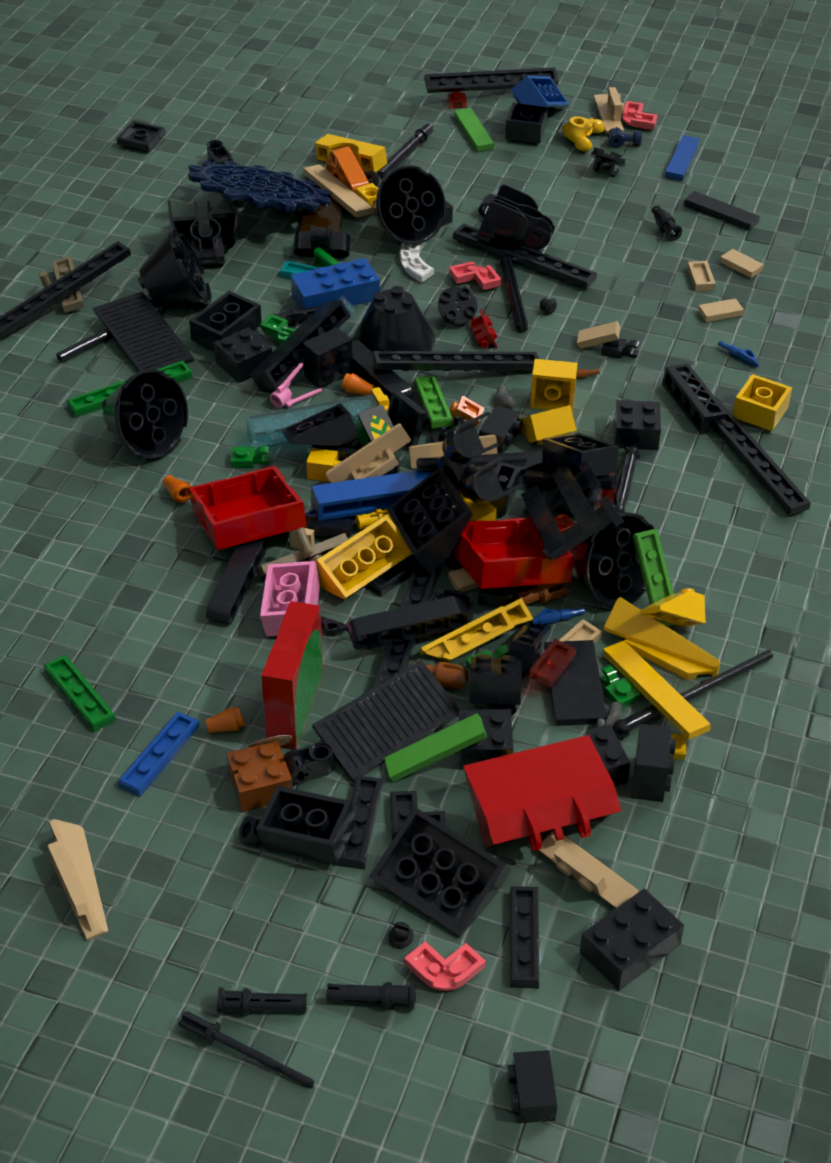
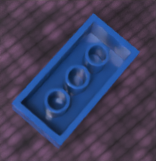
M363 258L292 274L291 291L300 309L320 306L325 302L340 299L345 307L373 301L374 294L380 292V279L367 259Z

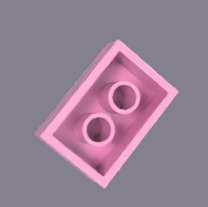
M315 561L268 565L260 613L266 637L278 635L290 601L318 605L321 581Z

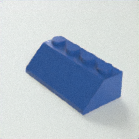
M527 75L511 89L514 93V99L521 104L541 107H567L570 105L550 76Z

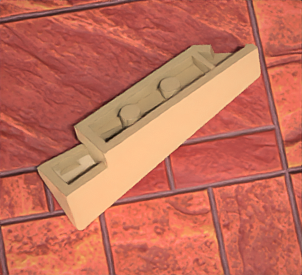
M56 819L50 820V828L54 839L53 843L48 844L51 862L84 936L88 941L106 934L108 927L84 829L80 825Z

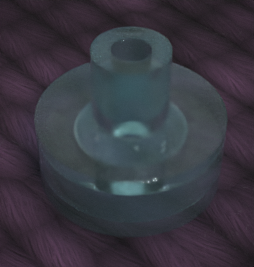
M342 296L338 300L341 299L351 316L356 309L346 297Z

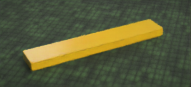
M625 641L603 649V656L686 738L690 740L711 730V724Z

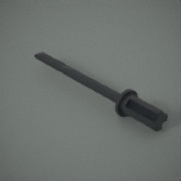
M189 1011L183 1012L178 1026L206 1040L207 1045H212L216 1040L309 1088L314 1087V1080L219 1032L221 1028L220 1023L216 1022L213 1024Z

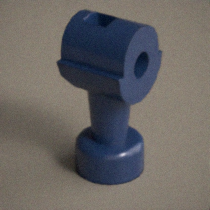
M616 127L611 128L607 133L609 144L615 148L621 147L624 142L632 141L634 145H641V131H634L633 134L622 133V130Z

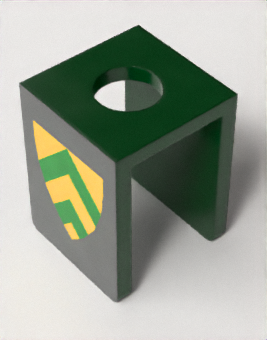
M383 405L359 412L357 416L360 421L354 423L359 434L357 439L362 448L394 427Z

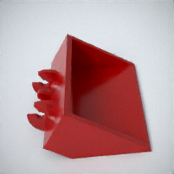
M589 735L463 766L484 848L527 837L533 851L542 849L540 833L553 830L556 841L563 840L562 827L574 824L580 837L586 838L591 836L589 820L621 812L614 783Z

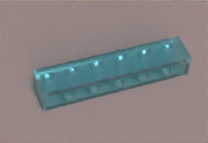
M373 394L246 417L247 435L251 446H254L255 450L260 446L274 447L290 444L282 434L281 429L341 403L348 410L355 423L360 421L357 416L359 412L377 407L378 405Z

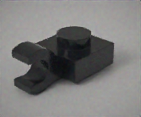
M619 338L618 340L604 343L601 355L617 358L627 355L636 358L639 350L632 348L638 349L640 342L631 340L627 343L626 339Z

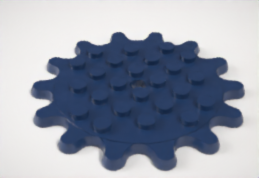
M202 161V166L189 165L188 167L189 181L200 183L201 190L221 193V197L226 200H242L258 208L274 206L278 210L289 212L301 210V208L316 211L319 206L327 207L331 202V199L328 198L329 191L315 188L316 182L293 178L294 174L290 172H274L267 170L266 167L261 165H253L252 167L242 166L233 161H225V165Z

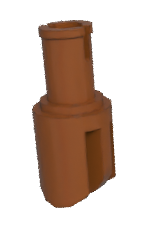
M566 583L533 585L532 588L516 592L515 600L522 598L525 605L535 601L544 604L570 594V591L567 587L564 588Z
M439 662L436 666L425 664L442 687L461 689L468 681L469 671L466 667L445 662Z

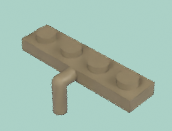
M71 256L52 261L56 280L75 269ZM40 272L39 277L45 288L51 283L47 272ZM80 288L75 293L61 300L65 313L84 307Z
M304 527L295 530L302 550L261 565L256 570L259 579L266 577L269 564L304 562L306 560L316 561L322 557V554L330 552L347 541L348 538L343 533L311 546Z

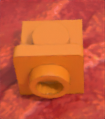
M462 395L458 402L454 401L449 411L453 421L457 415L463 420L469 421L482 415L485 408ZM480 420L474 422L473 425L477 426Z

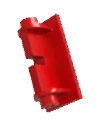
M480 309L481 315L472 318L470 322L478 345L482 348H487L490 344L494 343L495 347L498 348L495 342L498 336L492 327L493 324L489 316H484Z

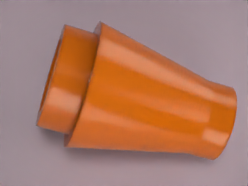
M347 373L341 386L345 393L371 397V389L374 388V385L369 384L354 373Z
M172 475L164 478L163 486L168 490L174 501L184 503L190 499L188 488L191 485L188 482L177 479Z
M231 706L215 716L205 719L209 734L240 731L239 728L245 726L240 707L233 708Z

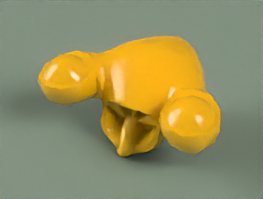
M571 117L569 122L562 126V133L565 137L572 141L576 148L582 152L592 148V143L587 138L591 133L599 134L605 130L602 120L584 117Z

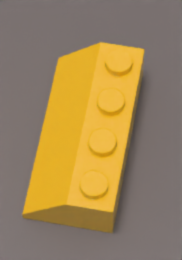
M385 515L316 560L315 563L321 581L320 586L323 590L345 600L412 555V552L396 525L388 515Z

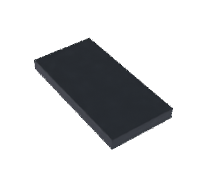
M594 641L544 642L555 725L596 724L599 718L607 720Z

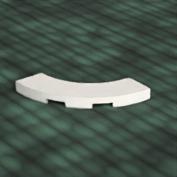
M427 241L419 244L401 243L400 263L412 278L422 283L434 275V268L427 265L419 257V253L427 244Z

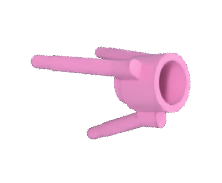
M302 363L270 395V400L275 407L282 408L285 405L289 408L299 401L322 392V389L319 388L291 400L292 392L288 387L291 385V380L303 367Z

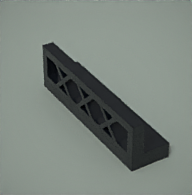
M688 363L666 366L662 385L700 434L708 433L711 421L727 418L728 413ZM684 371H685V372L688 374V376H687V375H684V374H681V373H679V372H684ZM688 383L693 384V385L697 386L698 388L689 386ZM698 396L706 398L708 401L700 399ZM708 409L714 410L716 413H710Z

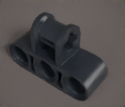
M311 225L310 231H298L295 233L293 252L300 257H314V249L320 247L333 258H347L350 254L351 237L347 233L332 232L331 226L323 228Z

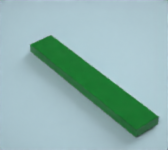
M184 361L157 369L164 371L165 374L174 378L178 383L193 378L192 371ZM126 380L66 400L67 406L75 417L102 409V402Z

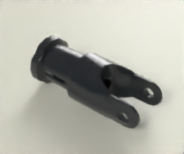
M658 205L654 206L651 212L654 214L659 229L666 233V237L670 241L679 239L683 232L681 226L676 225V221L671 214L661 209Z

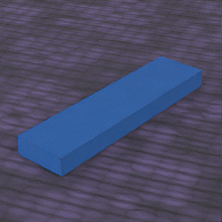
M682 136L665 171L666 178L684 179L700 144V138Z
M177 712L118 780V786L141 797L200 727L199 721L181 712Z

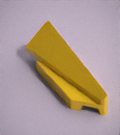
M619 597L604 625V631L626 638L624 641L641 657L686 680L696 679L697 675L710 674L712 677L718 675L720 661L656 619L641 615L640 609L623 598Z
M520 598L421 647L419 653L420 655H429L451 662L513 630L514 626L532 621L533 617L523 599Z

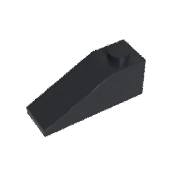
M532 621L527 622L511 640L509 655L521 659L522 675L531 674L535 669L544 648V642L547 641L552 626L539 623L533 624Z

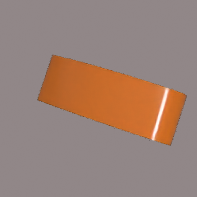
M346 146L330 151L326 162L327 171L354 193H356V188L369 184L350 147Z

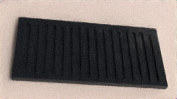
M143 291L93 308L94 313L138 372L148 369L157 370L180 361L185 363L194 361V357Z
M420 660L312 724V728L323 742L331 745L334 758L353 782L356 780L357 775L363 776L384 763L385 757L418 742L457 718L460 709L425 663Z

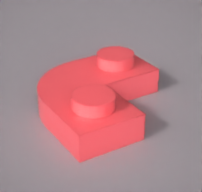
M626 101L624 114L622 115L623 121L633 127L654 130L658 115L643 113L644 103Z
M467 262L449 267V274L457 284L476 280L482 290L501 286V278L490 265H487L485 268L475 266V262Z
M425 941L404 958V965L429 987L436 990L449 991L460 988L486 968V960L467 943L444 959Z

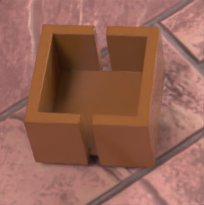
M278 740L226 753L228 773L241 812L266 807L276 786L292 789V779L286 762H284Z

